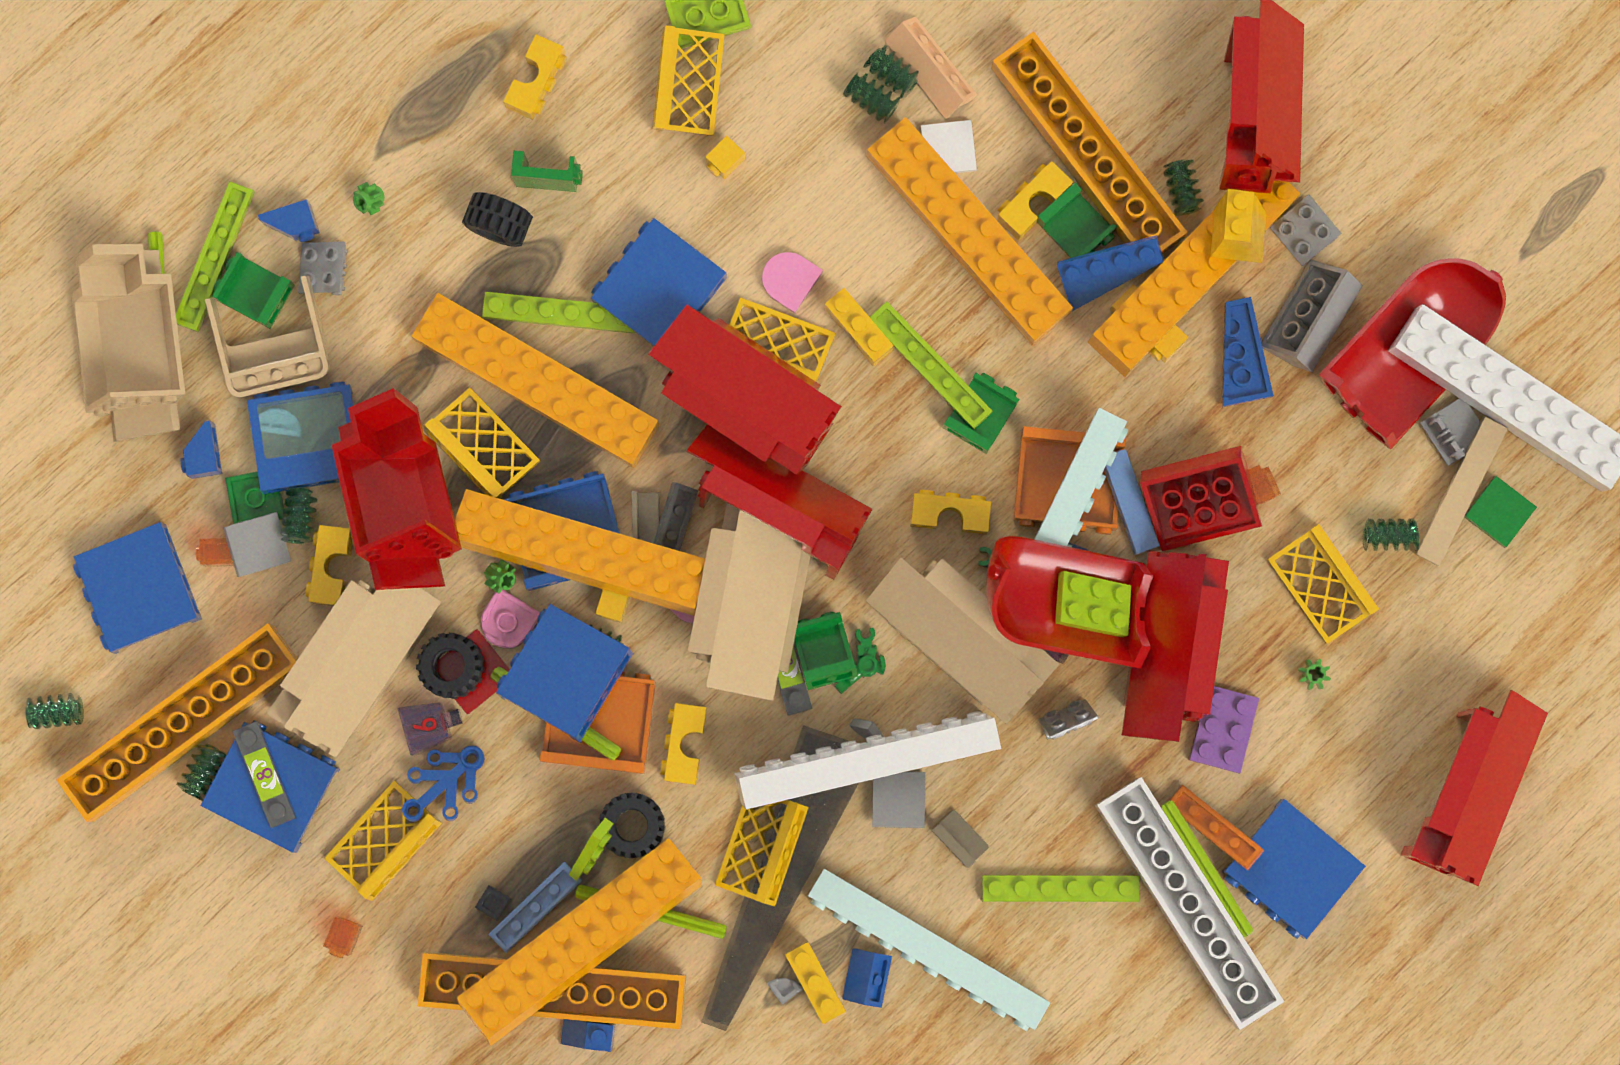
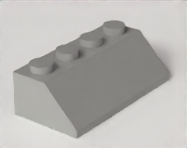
M1309 260L1262 340L1263 349L1294 367L1313 372L1363 285L1348 270Z

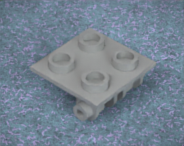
M1307 195L1270 227L1302 266L1342 234L1310 195Z
M344 241L302 243L299 294L305 293L301 276H310L314 293L332 292V295H342V291H345L344 278L342 276H346V272L343 269L347 268V265L344 263H346V253H348Z
M1459 398L1420 424L1447 466L1465 456V452L1480 421L1470 405Z
M1085 699L1083 701H1073L1062 710L1050 711L1038 720L1044 728L1043 731L1047 740L1050 738L1054 740L1065 735V733H1070V730L1074 729L1076 731L1077 728L1080 729L1090 725L1092 721L1099 719V717Z

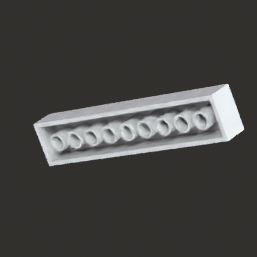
M1422 304L1414 309L1388 351L1493 421L1508 428V431L1599 491L1612 489L1620 476L1619 433Z
M975 711L966 714L967 718L965 719L950 717L942 719V724L940 725L924 723L917 725V730L907 731L906 729L892 731V736L889 737L873 735L867 737V742L856 743V740L841 743V748L831 749L830 746L816 749V754L806 755L805 752L797 753L790 756L791 760L780 761V758L765 761V766L758 768L754 764L746 765L739 768L740 772L734 773L740 802L745 809H750L1001 749L995 718L982 713V711Z
M1142 777L1135 779L1094 805L1235 1028L1241 1030L1282 1004L1284 1000Z

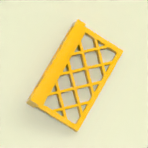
M667 25L663 27L652 129L714 136L725 34L681 29ZM679 34L690 36L695 43L685 53L678 45ZM694 36H696V37H704V38H702V39L698 42V40H697ZM707 38L718 39L717 50L709 56L701 46V43ZM698 47L706 59L695 67L687 54ZM677 50H678V51L680 52L681 56L676 59V57H677ZM715 55H716V63L712 60V57L715 56ZM682 58L693 69L683 78L675 70L676 63ZM707 61L715 68L714 76L708 81L698 70ZM693 72L704 83L694 92L684 81ZM674 75H675V76L677 77V79L679 80V81L676 82L675 84H674ZM712 80H714L713 88L709 85ZM681 83L690 95L678 103L672 94L673 88ZM706 86L712 93V101L703 106L695 94ZM692 97L701 110L690 118L681 105ZM673 101L676 106L671 110V104ZM711 105V111L709 113L706 108ZM678 108L687 121L681 126L669 125L670 114ZM703 111L710 119L709 130L698 128L692 119ZM687 123H690V124L693 126V128H692V127H684V126H685Z
M741 297L729 324L737 330L743 329L745 335L755 342L767 338L771 347L768 351L774 353L779 358L780 356L777 351L790 346L795 358L785 362L815 382L819 378L836 334L830 330ZM743 306L752 309L756 318L743 322L740 315ZM769 317L776 318L780 327L767 331L763 320ZM759 322L764 333L751 338L746 327ZM798 326L802 329L804 335L791 340L787 328ZM783 331L788 342L775 347L770 335ZM818 334L828 338L826 345L815 349L810 339ZM807 340L812 351L799 356L794 344ZM814 355L818 363L816 370L812 371L805 368L801 360Z
M470 387L434 419L431 418L424 425L425 433L488 496L501 499L504 493L540 462L534 453ZM470 396L477 404V412H461L462 402ZM479 408H481L485 413L479 412ZM446 416H458V429H447L441 421ZM461 416L476 417V430L460 429ZM479 417L491 418L494 421V431L479 430ZM497 425L501 428L502 431H497ZM451 433L457 434V439ZM460 434H476L475 447H464L460 443ZM478 435H494L493 448L478 447ZM497 435L508 436L512 440V449L496 448ZM516 444L520 449H514V445ZM470 452H475V458ZM478 452L493 453V466L481 465L477 461ZM496 453H511V466H495ZM514 454H525L531 462L525 467H514ZM495 470L511 471L510 480L503 487L495 479ZM514 471H520L513 477Z
M1320 524L1268 559L1327 644L1379 610ZM1308 537L1315 545L1313 557L1298 554L1300 543ZM1296 546V551H1295V553H1289V552H1288L1289 550H1291L1292 548H1294V547ZM1317 550L1320 552L1323 558L1316 557ZM1282 555L1295 556L1292 571L1281 570L1275 560ZM1297 557L1313 560L1310 575L1295 572ZM1316 560L1327 562L1330 566L1328 578L1313 575ZM1332 571L1339 580L1331 579ZM1284 573L1291 574L1290 582ZM1294 575L1309 577L1307 593L1294 589L1292 586ZM1312 578L1327 581L1325 596L1310 593ZM1331 581L1342 583L1345 588L1343 599L1328 597ZM1347 592L1354 601L1346 600ZM1299 594L1306 595L1305 603ZM1309 596L1324 599L1322 614L1311 612L1308 609ZM1327 599L1342 602L1340 617L1325 615ZM1345 603L1356 604L1362 614L1354 620L1343 618ZM1313 615L1321 617L1320 624ZM1324 617L1339 620L1338 630L1329 637L1322 628ZM1342 621H1348V622H1349L1348 624H1346L1345 626H1343V627L1341 628Z
M396 781L389 785L324 858L358 890V893L370 901H373L442 824L424 808L422 818L416 823L407 824V819L402 812L403 824L389 825V811L402 810L403 804L407 800L415 799ZM397 790L402 794V806L389 807V796ZM377 811H384L385 825L372 826L371 816ZM403 828V838L399 843H390V829ZM385 829V844H372V830ZM367 830V845L354 846V835L358 831ZM385 847V858L382 862L372 863V848ZM355 849H367V863L354 864ZM341 850H349V865H339L334 860ZM368 867V877L360 884L355 880V868ZM346 868H350V874L345 870Z
M790 800L767 804L754 812L753 808L745 809L742 805L715 886L761 903L775 906L809 807ZM780 803L787 805L784 815L776 819L771 808ZM767 811L771 823L761 828L756 817ZM752 819L756 831L745 836L743 832L744 824ZM774 827L777 833L775 841L767 844L763 833ZM759 836L763 847L752 853L748 841ZM743 844L748 856L737 861L734 855L735 850ZM766 852L768 857L767 865L759 869L755 857ZM750 860L755 872L744 878L739 866ZM735 869L739 881L732 885L725 884L727 873ZM755 877L758 878L760 883L757 894L750 893L746 882Z

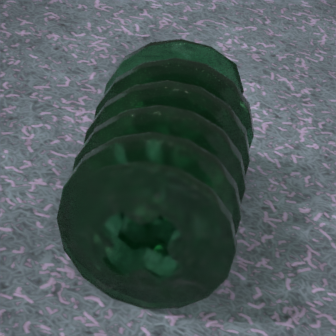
M886 44L872 53L863 68L871 65L869 72L871 74L878 72L877 79L879 81L886 78L885 86L890 87L894 85L893 92L897 94L902 91L900 98L904 99L916 86L919 71L916 70L910 74L911 64L909 63L902 67V57L894 61L896 52L893 51L887 55L888 45Z
M857 73L845 88L843 96L849 97L852 95V103L860 101V109L868 107L867 113L869 115L877 112L875 119L880 121L885 118V124L897 109L901 98L898 96L892 101L891 90L884 95L883 84L876 89L874 88L876 79L868 83L866 82L868 73L863 74L861 77Z
M1178 160L1163 166V168H1167L1163 174L1169 178L1166 181V186L1173 187L1168 193L1169 196L1175 197L1171 200V205L1177 207L1173 212L1175 216L1195 213L1201 210V208H1198V205L1204 202V199L1195 197L1202 190L1193 188L1199 182V179H1191L1190 177L1197 171L1196 169H1188V166L1193 164L1194 160Z
M306 488L286 489L288 498L284 502L286 508L283 511L285 518L282 519L284 528L281 529V535L283 536L281 541L292 544L313 542V538L306 536V533L314 532V528L307 526V523L315 522V518L308 516L309 513L316 512V508L310 506V504L317 503L318 501L317 498L311 496L313 491Z
M1368 518L1363 529V548L1367 551L1368 545L1372 544L1373 550L1377 551L1379 544H1382L1384 551H1387L1389 544H1392L1394 551H1398L1399 545L1403 544L1404 550L1408 551L1410 544H1413L1414 550L1418 551L1420 535L1415 519L1409 518L1406 523L1402 518H1399L1397 522L1389 518L1385 523L1384 519L1379 518L1375 523L1373 519Z
M69 693L68 699L65 701L63 695L58 694L57 702H54L52 695H48L47 703H44L42 697L39 696L37 703L34 704L31 698H27L25 708L27 725L29 728L33 727L36 730L40 729L42 725L44 728H51L52 724L55 727H61L63 723L65 726H71L73 722L76 725H81L84 719L82 699L79 696L78 700H75L73 693Z
M207 743L205 746L196 745L201 754L191 755L196 762L195 764H186L191 773H182L181 776L186 782L176 783L183 792L202 801L204 799L200 794L206 795L208 792L205 785H211L213 782L209 776H216L218 771L214 767H221L223 763L219 757H226L227 755L226 752Z

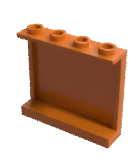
M1023 427L1013 521H1019V525L1025 527H1034V523L1042 524L1086 432ZM1126 437L1124 438L1122 444L1117 442L1113 451L1118 452L1124 450L1126 446ZM1105 477L1100 490L1095 488L1091 495V498L1095 500L1088 513L1083 512L1079 520L1083 522L1079 532H1085L1086 528L1096 529L1097 534L1111 535V531L1118 529V508L1107 477Z
M622 672L591 723L590 727L621 748V752L615 760H610L582 740L579 743L568 734L546 722L540 762L645 774L656 681L650 680L651 675L635 673V678L624 677L625 672Z

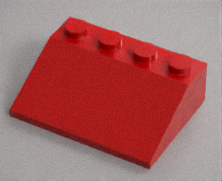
M1242 446L1141 471L1140 484L1161 551L1262 527Z

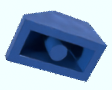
M307 199L258 215L259 220L265 226L295 241H309L314 238L315 234L320 233L312 206Z
M205 421L183 450L184 458L180 460L182 472L186 473L191 479L222 474L216 426L211 421Z
M563 1019L560 1044L582 1049L611 1052L613 1050L616 1024Z

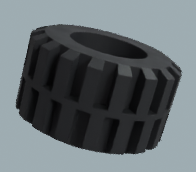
M475 192L471 197L462 223L470 231L488 240L510 247H519L523 244L533 216L525 208L507 199L485 192Z
M456 633L438 634V637L428 639L429 643L427 645L423 644L421 647L423 650L421 654H418L417 659L419 663L416 664V670L419 671L418 678L423 682V686L437 696L451 699L465 697L470 691L473 692L477 688L478 682L481 683L483 679L481 678L482 672L485 673V667L483 666L485 660L484 656L480 653V648L472 640ZM448 651L459 652L465 662L463 673L453 681L443 680L437 672L439 658Z
M639 793L620 794L611 799L603 808L602 814H600V823L604 818L614 823L609 831L612 837L606 844V847L618 856L625 858L645 856L655 849L663 839L665 832L664 815L659 805L645 795ZM628 810L641 812L647 820L645 835L636 841L623 839L617 831L618 818Z

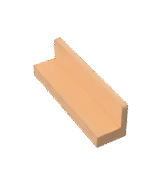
M916 17L903 21L885 40L944 118L950 117L961 105L972 101L977 96Z

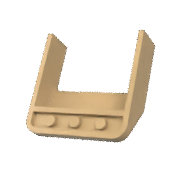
M301 276L313 324L312 328L235 347L229 346L226 343L215 298L205 299L228 391L233 396L245 397L323 378L328 373L329 360L326 339L310 276Z

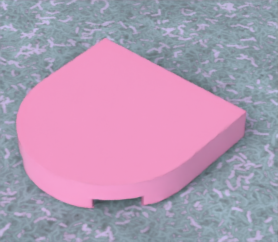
M780 253L766 263L762 274L763 286L766 293L773 300L791 312L796 313L823 273V270L796 253Z
M501 590L500 594L494 593L482 613V631L486 639L493 645L506 649L514 648L523 644L526 635L534 630L538 623L537 618L540 612L508 592Z

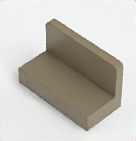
M632 491V537L654 543L660 523L659 492L638 493L637 491Z
M952 810L931 830L966 868L971 867L989 848L988 844L955 810Z

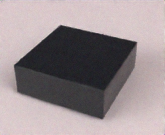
M488 885L475 908L498 921L511 898Z

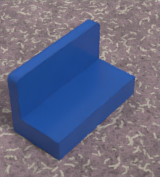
M853 948L842 996L843 1000L882 1008L892 956Z

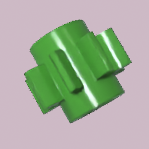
M368 182L357 186L358 190L353 192V203L356 209L363 214L369 212L370 215L379 212V207L384 205L385 200L382 189L376 186L375 183L369 186Z
M500 559L499 563L491 562L484 572L487 579L484 584L500 594L501 590H510L516 581L513 574L516 569Z
M1309 659L1306 660L1305 664L1307 667L1298 668V671L1303 673V678L1299 682L1305 681L1308 684L1307 690H1311L1315 684L1319 690L1323 689L1322 681L1331 680L1330 677L1326 676V671L1330 667L1320 665L1321 659H1317L1313 665ZM1316 668V673L1320 677L1312 680V675L1309 674V671Z

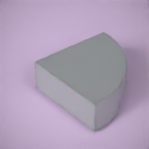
M856 718L849 725L865 739L873 735L884 737L872 721Z
M777 978L767 983L782 1005L803 990L799 983L788 978Z

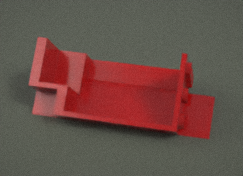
M1260 0L1259 18L1234 16L1224 56V62L1232 63L1231 105L1226 133V158L1219 181V190L1234 189L1271 194L1274 181L1300 183L1304 24L1272 0Z
M689 305L684 307L648 353L649 356L673 371H670L664 378L662 385L665 387L661 394L762 461L766 462L769 458H772L796 475L808 465L834 424L832 421L842 407L818 391L821 387L820 384L720 318L712 321Z
M392 388L349 407L348 411L351 422L338 427L341 441L331 445L355 551L358 556L369 562L375 590L446 587L439 559L449 558L453 553L462 550L436 442L424 434L418 407Z
M707 424L686 451L713 466L710 472L708 470L704 472L699 482L700 487L698 490L700 492L697 496L700 498L699 506L704 509L711 495L720 498L802 543L801 550L826 563L828 568L825 576L835 580L873 509L803 470L796 475L772 458H769L766 462L762 461Z
M1149 551L1147 568L1153 575L1147 592L1145 608L1140 607V621H1145V633L1151 648L1141 669L1129 667L1123 704L1126 707L1122 736L1179 742L1182 720L1196 722L1210 715L1228 589H1225L1229 561L1206 557L1207 554L1195 556L1187 553L1169 552V554Z
M1510 690L1499 718L1493 716L1494 712L1481 706L1458 712L1456 717L1469 722L1432 815L1425 817L1414 846H1404L1400 856L1479 887L1548 715L1546 711L1513 690Z

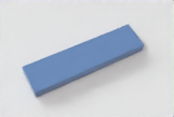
M1126 449L1118 451L1111 467L1106 465L1104 471L1134 555L1160 545Z
M563 862L488 934L505 953H508L583 881L580 877L576 881L569 876L571 868L566 862Z

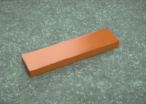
M1181 785L1170 800L1175 803L1188 824L1247 871L1264 852L1263 848L1184 785Z

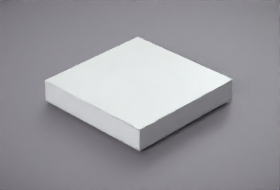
M971 120L921 125L922 136L955 173L977 171Z

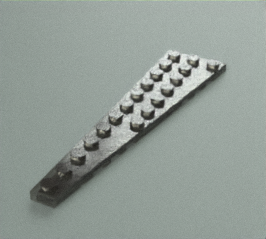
M803 725L793 754L805 752L806 755L816 754V749L828 746L831 749L841 748V743L848 742V740ZM859 783L788 799L809 808L776 905L771 906L744 896L701 1023L724 1031L727 1030ZM780 803L775 806L773 813L776 819L784 815L787 805ZM774 827L766 832L765 839L767 844L775 841L777 833ZM766 852L758 855L756 861L759 869H761L768 862ZM757 877L751 879L748 884L750 893L757 894L760 885Z

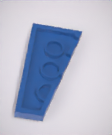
M1157 235L1062 260L1057 263V267L1068 302L1073 307L1072 311L1159 265L1163 262L1164 258Z
M1251 297L1225 303L1222 408L1274 396Z

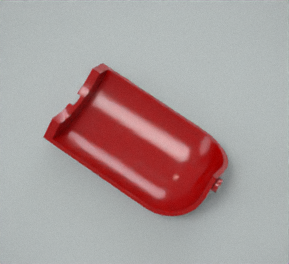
M1459 258L1440 259L1420 267L1402 283L1319 374L1320 379L1331 394L1337 393L1343 400L1340 403L1343 409L1352 418L1360 417L1368 425L1365 430L1391 450L1446 390L1388 351L1415 308L1423 304L1486 345L1497 329L1505 309L1506 292L1502 282L1503 278L1494 270L1488 271L1475 262Z
M1006 536L996 541L988 565L986 595L992 620L998 631L1006 639L1023 646L1140 669L1151 648L1145 633V621H1140V607L1145 608L1147 592L1153 575L1144 563L1025 537ZM1067 571L1131 585L1128 636L1122 638L1055 624L1059 573Z

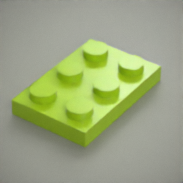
M664 0L671 25L675 26V28L725 34L724 36L751 29L743 0ZM679 34L678 45L681 49L695 45L690 36ZM694 36V37L698 40V42H699L702 38H704V37H696V36ZM707 38V39L704 40L703 42H706V41H709V40H713V39Z
M1067 571L1060 572L1055 624L1122 638L1128 636L1131 585Z

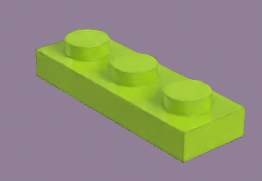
M604 818L589 838L571 869L570 877L577 881L583 873L589 874L596 864L595 861L603 852V848L612 837L609 831L614 823Z

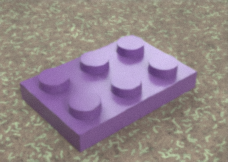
M1214 686L1210 715L1203 717L1202 720L1199 719L1189 760L1240 774L1259 698Z

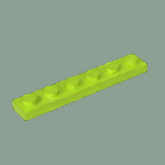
M229 181L176 312L177 325L199 332L207 313L205 299L213 298V287L216 281L221 278L255 192L252 189Z
M485 292L482 314L484 319L635 334L632 329L597 303Z
M885 302L870 316L872 321L894 345L895 349L973 430L992 413V410L888 302Z
M982 875V901L1139 902V876Z

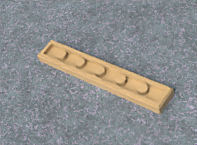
M1487 417L1482 418L1415 555L1436 566H1440L1508 428Z

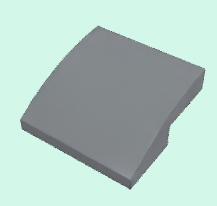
M277 512L223 527L237 577L291 562Z
M901 772L873 779L872 827L924 828L925 772Z

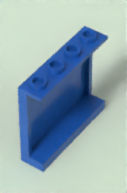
M653 218L650 223L646 221L638 231L640 236L636 241H630L622 252L624 254L619 262L615 261L607 271L609 275L604 282L599 281L591 291L593 294L591 299L593 303L600 305L651 345L655 346L686 305H689L699 313L727 279V272Z
M598 471L586 473L583 475L584 479L576 481L573 478L558 481L559 485L549 487L548 484L540 485L533 488L534 492L524 494V491L513 492L509 494L508 499H504L512 503L620 534L605 475L599 474ZM522 566L525 578L524 583L528 591L570 581L567 578Z
M162 522L73 556L76 564H73L74 571L79 579L82 578L85 586L82 588L83 595L87 602H91L94 610L91 612L92 619L96 626L100 625L103 633L100 636L102 645L105 650L109 649L111 653L117 654L120 649L185 623H194L202 620L167 525Z
M549 604L547 609L544 608L537 618L538 624L534 631H530L524 639L525 646L522 651L516 653L511 660V669L508 674L500 678L496 693L502 699L512 702L568 734L572 739L580 743L632 657L633 652L629 647Z
M243 722L241 727H244L251 723ZM259 723L297 818L277 827H270L236 739L200 806L292 853H297L302 845L300 841L335 773L339 772L340 768L334 766L336 761L324 755L318 758L311 754L313 749L301 743L296 747L288 743L289 737L277 731L275 735H272L265 731L267 726Z
M1280 799L1274 806L1273 812L1251 837V840L1263 848L1264 852L1248 871L1233 860L1222 872L1227 875L1224 879L1236 889L1240 886L1247 892L1244 896L1256 906L1258 903H1261L1267 908L1265 914L1275 922L1281 920L1287 925L1285 930L1296 939L1299 937L1307 939L1366 866L1287 800Z

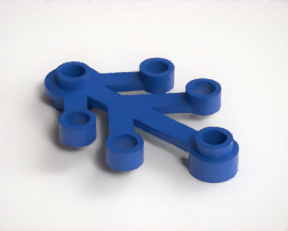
M467 746L460 753L440 752L439 750L429 751L427 761L431 766L437 767L442 762L456 763L457 765L451 770L410 768L407 776L411 783L419 784L421 781L438 782L418 800L410 799L403 804L402 812L404 817L411 822L420 820L424 814L423 809L446 789V801L442 814L445 820L454 821L458 817V809L456 807L457 779L465 771L466 788L462 791V798L468 804L474 803L478 798L477 790L475 789L476 771L484 764L485 757L483 751L477 746ZM433 754H437L440 756V759L437 762H432L430 760V757ZM474 755L477 759L474 763L467 762L468 756ZM417 771L420 773V777L414 780L411 778V774ZM472 791L475 795L472 799H467L465 797L466 792ZM410 808H417L418 813L415 816H411L408 813ZM450 808L455 810V814L452 817H448L445 814Z

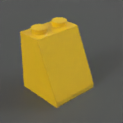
M1228 189L1215 206L1211 257L1262 263L1266 211L1254 192Z

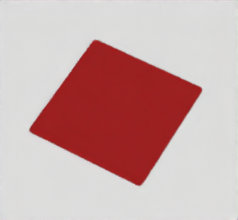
M478 629L466 638L472 640L480 648V653L484 656L485 660L483 662L485 673L482 672L481 678L483 679L481 683L478 682L477 688L473 692L470 691L467 696L455 699L466 714H470L497 692V683L490 678L493 670L497 667H501L507 672L510 670ZM457 651L447 652L437 662V672L445 681L456 680L464 671V658Z

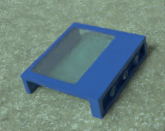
M334 382L330 384L329 388L320 389L319 386L305 387L303 392L294 393V390H283L278 392L279 395L269 397L268 394H257L253 396V399L247 400L260 490L263 494L340 482L331 445L341 441L338 427L351 422L348 408L353 406V393L350 384L345 385V382Z

